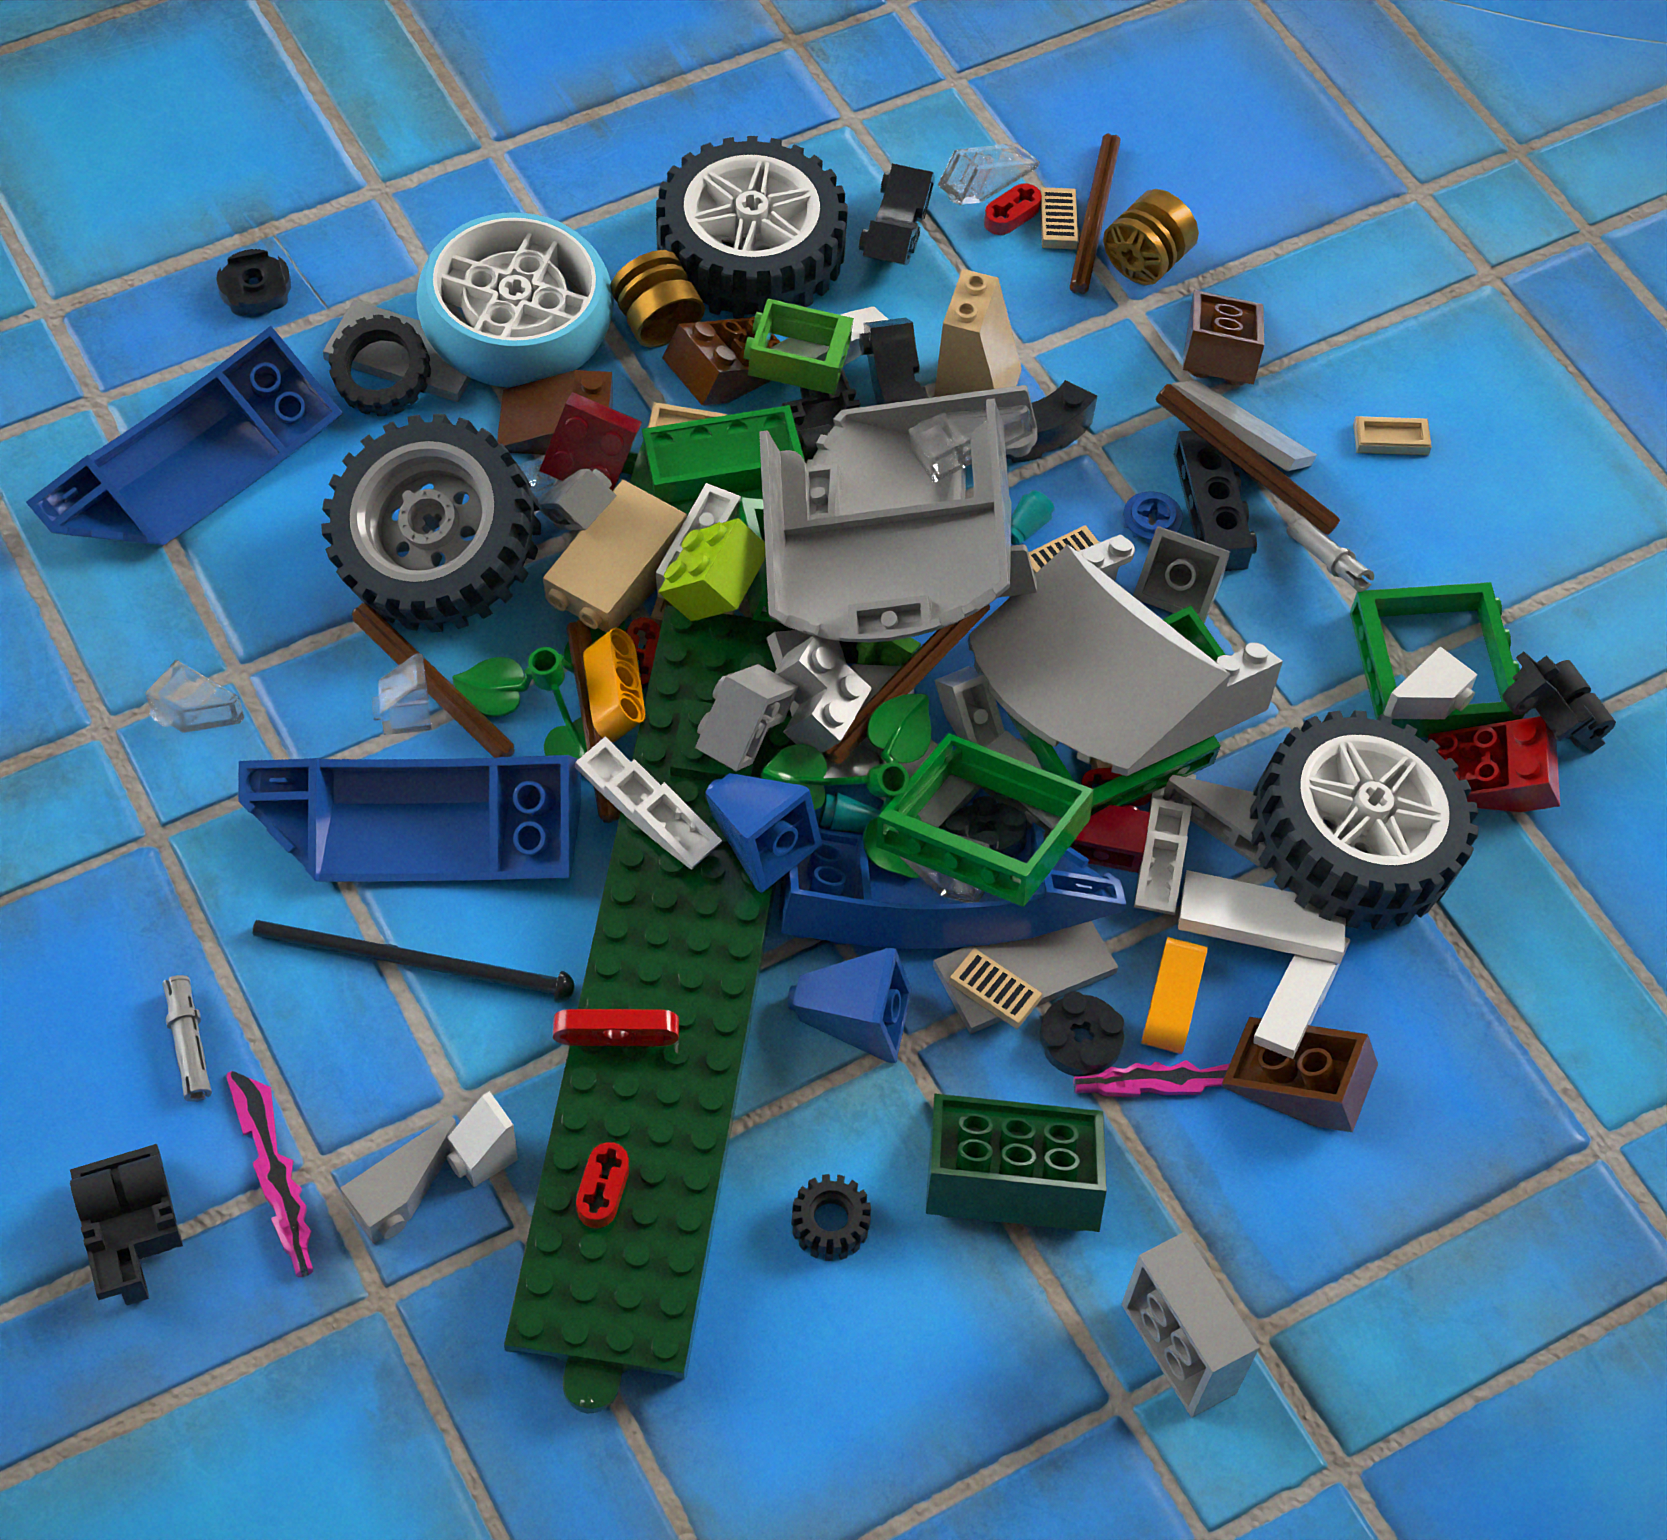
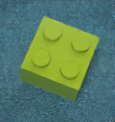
M739 518L723 523L718 522L713 526L700 530H692L682 541L681 547L683 549L677 560L666 569L664 573L665 581L658 593L690 621L737 610L766 558L765 542Z

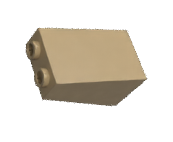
M962 269L942 325L934 397L1017 386L1022 368L998 277Z
M623 479L613 490L617 495L614 500L586 530L579 532L543 577L545 597L554 608L560 611L567 610L578 616L586 626L592 629L599 628L606 633L613 628H617L657 589L656 571L687 518L686 513Z

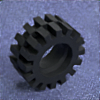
M830 1174L822 1175V1182L818 1183L814 1177L808 1181L807 1189L804 1186L799 1189L798 1197L794 1198L792 1208V1233L795 1239L799 1238V1246L804 1251L807 1247L811 1249L810 1256L818 1258L819 1253L825 1254V1261H832L833 1254H839V1258L842 1260L847 1258L849 1250L854 1254L860 1249V1242L865 1243L870 1227L871 1205L870 1202L867 1203V1194L864 1189L860 1192L857 1191L858 1183L854 1180H851L849 1185L844 1183L845 1176L837 1174V1181H830ZM825 1204L839 1205L846 1211L848 1221L843 1228L837 1231L824 1230L817 1225L814 1219L816 1210Z

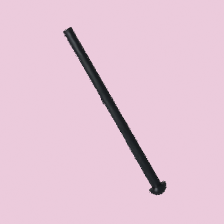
M256 920L253 925V936L554 994L555 1003L567 1001L573 995L575 989L573 978L565 971H561L557 978L401 948L392 944H380Z

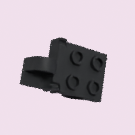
M843 369L835 395L800 387L802 399L785 402L781 405H790L805 463H807L808 459L813 460L818 450L816 442L821 434L827 436L835 426L833 419L841 410L859 408L861 405L859 399L854 400L856 390L855 388H850Z
M1524 651L1519 654L1516 659L1522 665V668L1512 677L1516 682L1509 686L1502 695L1503 700L1513 714L1520 715L1531 709H1536L1551 731L1557 732L1556 738L1559 741L1569 738L1577 748L1583 744L1591 752H1595L1606 744L1602 738L1614 728L1616 721L1596 694L1591 693V687L1570 660H1564L1555 664L1547 655L1536 662Z
M157 1144L70 1169L72 1196L81 1221L83 1242L88 1254L98 1300L122 1294L125 1304L130 1305L149 1299L139 1259L183 1246Z

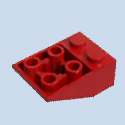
M1541 716L1428 734V741L1432 739L1440 746L1437 753L1445 761L1452 758L1459 766L1455 775L1459 781L1467 779L1472 789L1466 798L1467 802H1475L1477 808L1527 812L1560 807L1557 740Z

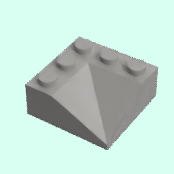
M1185 1231L1139 1255L1121 1305L1192 1418L1237 1394L1260 1347L1258 1346L1259 1339L1252 1324L1246 1319L1242 1320L1235 1310L1233 1296L1229 1288L1223 1281H1217L1210 1271L1209 1260L1204 1249L1199 1243H1193Z

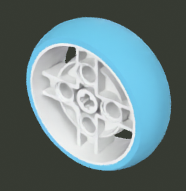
M516 212L492 214L474 219L456 228L442 239L429 255L421 271L416 298L422 329L438 355L451 367L471 379L492 386L506 388L566 373L581 367L596 352L605 338L610 325L614 303L608 271L597 251L586 239L559 221L540 215ZM564 277L571 281L584 296L568 291ZM444 302L461 307L468 325L456 318Z

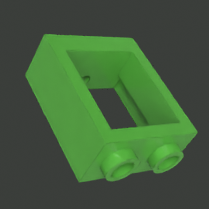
M767 299L763 313L757 312L754 319L752 333L755 334V337H748L745 345L744 359L749 360L748 375L835 395L850 347L854 318ZM771 334L829 346L825 361L769 349L767 346Z

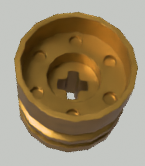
M1152 189L1147 190L1127 211L1123 212L1105 230L1103 243L1111 263L1123 276L1135 283L1150 285L1155 284L1175 263L1197 244L1199 231L1197 222L1190 209L1178 197L1168 191Z
M658 250L640 255L623 266L611 282L613 298L618 303L622 313L627 316V323L642 346L651 348L667 345L670 343L678 324L700 322L704 316L705 305L692 283L688 281L686 272L673 252Z

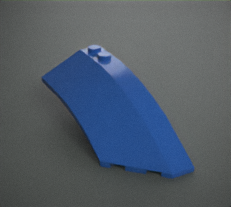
M270 326L167 404L91 455H86L31 497L26 503L48 530L54 534L164 546L252 485L343 415V412L273 327Z
M570 755L458 759L305 758L239 761L238 802L249 813H252L267 828L268 833L288 853H291L306 868L305 870L318 882L571 878L581 807V773L575 768V762L578 759Z
M1033 822L1031 829H1027L1025 848L1014 859L1027 864L1046 838L1043 837L1045 830ZM819 828L822 845L781 877L779 918L780 933L790 934L797 938L809 937L828 940L836 944L872 947L943 949L990 945L1034 938L1123 912L1127 904L1121 881L1108 872L1103 874L1102 877L1087 867L1089 859L1071 847L1066 850L1026 905L1022 907L924 866L919 877L913 879L886 871L876 866L866 855L863 846V835Z

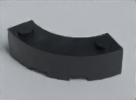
M892 163L890 173L884 172L880 192L884 193L882 203L875 219L870 221L869 230H862L859 241V250L864 251V257L905 266L909 264L911 256L908 255V252H915L920 237L921 227H918L917 220L925 219L935 182L933 172Z
M905 317L863 323L864 333L859 334V345L861 354L868 357L876 404L881 405L929 398L926 388L921 387L920 382L916 381L914 374L919 373L920 365L913 322Z
M1065 380L1053 393L1032 402L1037 425V441L1027 455L1014 457L1011 454H1007L1006 459H1012L1013 463L1039 459L1042 457V453L1059 446L1061 449H1064L1076 441L1093 422L1098 395Z

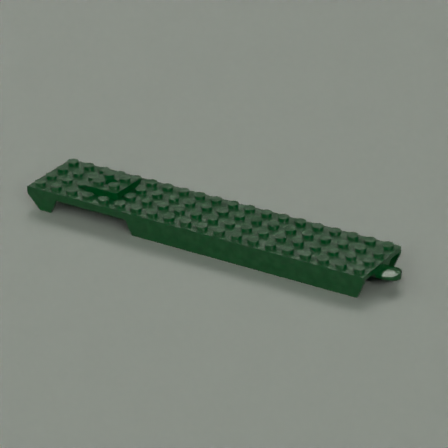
M666 605L644 703L645 719L639 726L632 761L635 759L660 785L665 782L722 842L691 870L643 832L622 812L620 813L578 1009L671 1011L679 1016V1039L676 1043L668 1046H569L504 1342L505 1351H522L554 1356L566 1363L563 1376L564 1395L572 1407L586 1414L600 1412L614 1402L619 1392L623 1372L636 1369L674 1375L678 1379L687 1378L777 884L776 881L762 893L755 888L713 818L705 792L714 780L723 779L729 773L761 778L762 769L777 753L788 746L796 744L784 733L792 718L789 709L784 722L767 729L753 764L735 771L695 748L700 737L697 729L702 718L713 707L716 700L713 698V691L723 676L757 664L775 673L777 668L767 637L774 632L794 630L779 622L752 620L751 617L724 613L690 621L677 608ZM606 1142L621 1145L627 1152L629 1157V1175L613 1221L601 1228H591L584 1225L577 1214L576 1198L593 1149L599 1144ZM609 1157L606 1163H601L603 1179L608 1180L611 1168L618 1167L616 1166V1159L613 1157ZM598 1190L594 1203H587L591 1213H597L600 1207H605L603 1191Z

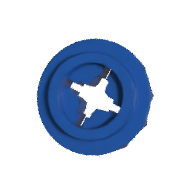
M1146 491L1134 495L1127 501L1123 511L1124 528L1132 531L1133 538L1139 536L1145 538L1147 544L1153 540L1157 526L1178 533L1183 522V513L1179 504L1170 496L1155 491ZM1152 510H1156L1155 515H1157V521L1154 525L1148 523V517Z

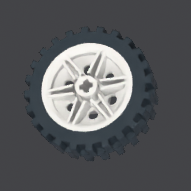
M747 136V141L735 142L734 137L724 138L723 145L715 147L709 142L701 146V151L698 155L694 156L691 152L682 157V167L679 168L673 165L667 172V182L663 181L660 184L658 190L659 199L656 200L657 251L667 250L676 255L688 276V281L692 283L702 302L709 305L710 313L720 315L723 310L732 312L733 319L744 318V314L763 313L767 299L808 307L813 304V295L815 293L823 296L829 290L830 280H837L840 274V265L844 263L848 206L845 203V191L842 185L836 186L837 176L832 169L822 170L823 160L816 155H813L811 158L804 156V148L794 144L790 149L782 146V140L771 138L770 143L759 142L758 136Z
M1354 710L1350 717L1343 718L1341 711L1328 712L1323 722L1317 716H1314L1305 721L1301 730L1298 727H1294L1287 734L1283 743H1280L1253 790V795L1257 797L1250 808V819L1259 820L1251 832L1253 837L1251 839L1252 846L1256 847L1259 842H1264L1266 847L1258 860L1265 870L1272 867L1276 872L1277 877L1274 883L1281 891L1289 887L1298 896L1294 902L1305 908L1309 903L1320 909L1319 917L1331 921L1334 915L1346 918L1345 926L1357 929L1362 921L1370 922L1373 930L1385 929L1392 919H1394L1398 927L1409 924L1415 914L1418 917L1424 916L1435 903L1440 901L1473 853L1474 848L1472 844L1478 837L1479 827L1478 825L1471 824L1478 815L1477 804L1475 802H1467L1466 799L1472 789L1467 779L1459 781L1455 775L1459 768L1452 758L1445 761L1437 753L1440 746L1432 739L1425 743L1415 736L1417 729L1407 724L1404 729L1391 724L1392 717L1382 714L1378 720L1367 718L1366 711Z

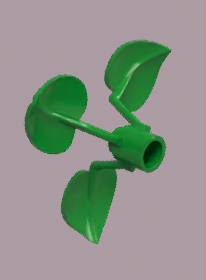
M625 621L617 628L626 631ZM590 628L592 644L606 634V632L599 628ZM569 641L565 646L563 655L558 654L556 650L550 647H541L534 650L528 659L529 668L524 670L525 678L521 666L508 657L486 659L467 671L452 676L455 688L484 716L488 717L506 716L517 710L520 705L519 692L527 691L533 679L538 688L553 692L565 726H558L548 733L544 742L545 756L570 755L580 759L587 753L582 717L572 722L559 689L565 678L563 668L574 674Z
M926 694L897 696L885 701L872 712L867 723V738L872 745L883 749L881 758L886 764L872 767L867 775L824 778L827 771V763L823 755L810 745L795 744L777 753L762 769L761 778L807 787L811 793L814 810L820 808L825 801L824 785L866 784L868 790L874 796L886 798L881 807L882 812L896 795L903 793L908 786V772L899 763L905 764L917 761L928 750L931 741L929 696ZM919 815L915 817V819L922 821ZM878 817L871 819L866 825L863 835V846L868 858L881 869L912 879L918 878L923 867L922 865L876 847Z

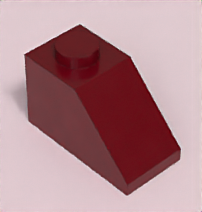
M1109 805L1090 816V820L1070 847L1089 859L1088 864L1139 873L1151 812L1141 811L1129 805Z

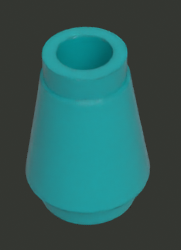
M1032 490L1029 494H1024L1011 516V544L1021 545L1023 541L1027 540L1052 519V512L1055 510V507L1051 500L1043 493Z
M836 792L835 796L826 794L825 801L821 807L819 826L828 827V830L839 832H864L868 822L880 815V809H875Z

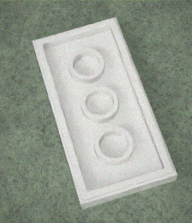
M1186 870L1178 929L1341 964L1344 954L1346 918L1334 915L1331 921L1319 917L1321 910L1308 903L1303 908L1294 902L1298 896L1294 892L1281 891L1275 888Z

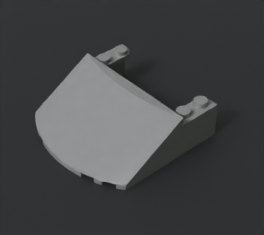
M1021 385L841 410L833 419L835 426L828 435L821 434L816 442L818 450L813 460L808 459L806 463L810 519L965 499L966 460L972 459L971 436L978 426L988 422L986 400L995 399L1002 418L1006 455L1011 454L1014 457L1025 456L1037 441V425L1028 387ZM1024 544L1011 546L1010 588L999 597L1037 593V579L1032 569L1027 546Z
M995 399L986 400L988 422L978 426L971 436L975 497L810 519L807 466L804 459L795 451H779L769 432L761 431L760 453L768 610L770 618L794 630L825 639L846 642L893 641L926 634L957 623L984 608L1010 588L1012 502L1009 497L1004 425Z
M1120 534L1078 552L1067 544L1035 574L1037 593L1010 596L969 634L968 646L969 651L974 653V667L977 673H983L989 682L988 691L1016 721L1054 747L1061 742L1078 751L1076 758L1089 764L1091 758H1095L1112 764L1111 772L1128 776L1265 712L1269 708L1283 661L1259 643H1249L1245 646V649L1237 653L1222 655L1218 657L1217 662L1212 660L1115 582L1118 568L1131 562L1135 553V547L1132 542Z

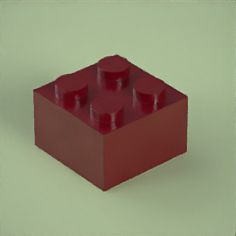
M572 392L565 403L539 472L564 481L580 469H590L591 471L597 469L611 481L612 485L609 489L613 491L616 488L642 421Z

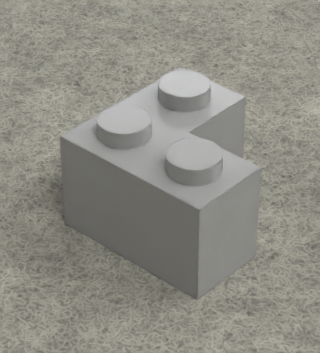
M817 636L810 637L787 652L775 671V674L799 686L793 699L799 707L785 728L784 733L794 743L815 747L820 753L841 742L872 689Z
M759 664L723 676L713 691V698L716 699L710 712L705 714L698 726L697 733L700 734L695 748L735 771L753 764L767 729L784 722L799 686Z

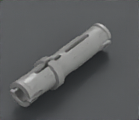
M1297 516L1290 521V524L1298 529V532L1291 527H1287L1288 536L1295 539L1326 564L1329 573L1335 577H1342L1358 592H1362L1371 586V583L1362 576L1364 575L1373 581L1374 573L1356 560L1354 552L1348 548H1341L1303 516Z
M184 975L169 977V981L164 980L162 983L169 1013L166 1016L167 1027L172 1029L184 1099L194 1102L206 1099L205 1096H211L212 1090L208 1080L203 1046L199 1034L198 1024L201 1022V1016L193 1003L190 978Z

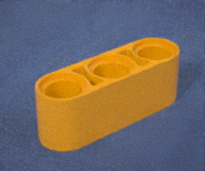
M613 628L590 645L583 654L593 726L602 738L606 736L611 742L620 739L645 719V706L636 648L631 637L619 628Z
M1167 936L1141 1044L1178 1054L1183 1053L1208 947Z

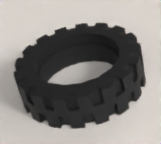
M379 314L373 315V318L368 320L365 317L356 320L357 324L350 327L348 325L341 331L343 334L341 338H336L332 345L334 351L333 354H329V364L331 366L329 372L339 394L345 399L346 403L352 408L357 407L361 413L370 415V412H373L377 416H387V412L394 411L396 414L403 411V407L407 404L413 405L418 400L417 395L420 392L424 393L428 385L426 379L431 376L430 356L419 333H416L414 327L407 322L403 324L398 317L390 316L389 319ZM379 341L396 342L408 351L410 358L408 370L402 379L393 386L381 390H370L360 387L353 381L351 376L352 362L358 352L369 344Z

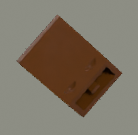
M755 317L678 324L662 359L702 406L729 403L772 381L748 375L749 360L744 359V350L748 337H755V334L752 333ZM771 334L767 346L769 349L780 343L774 334Z

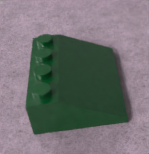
M934 1093L926 1214L940 1215L946 1218L959 1217L987 1222L1026 1224L1033 1227L1046 1226L1074 1231L1100 1232L1107 1192L1103 1111Z

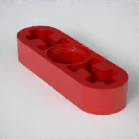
M566 1009L554 1015L553 1039L560 1044L570 1046H668L676 1043L679 1039V1016L667 1010Z

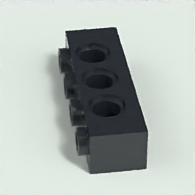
M1193 430L1179 431L1173 455L1194 537L1199 541L1230 551L1225 571L1248 569L1251 556L1257 551V538L1255 532L1250 531L1248 527V504L1246 501H1242L1240 497V474L1238 471L1233 470L1231 460Z

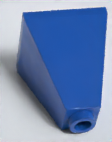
M729 773L723 779L714 780L705 792L713 818L753 885L761 893L822 845L811 793L803 785Z
M885 948L799 975L797 986L792 985L789 989L788 1008L796 1012L801 1022L888 1063H896L912 988L896 948Z

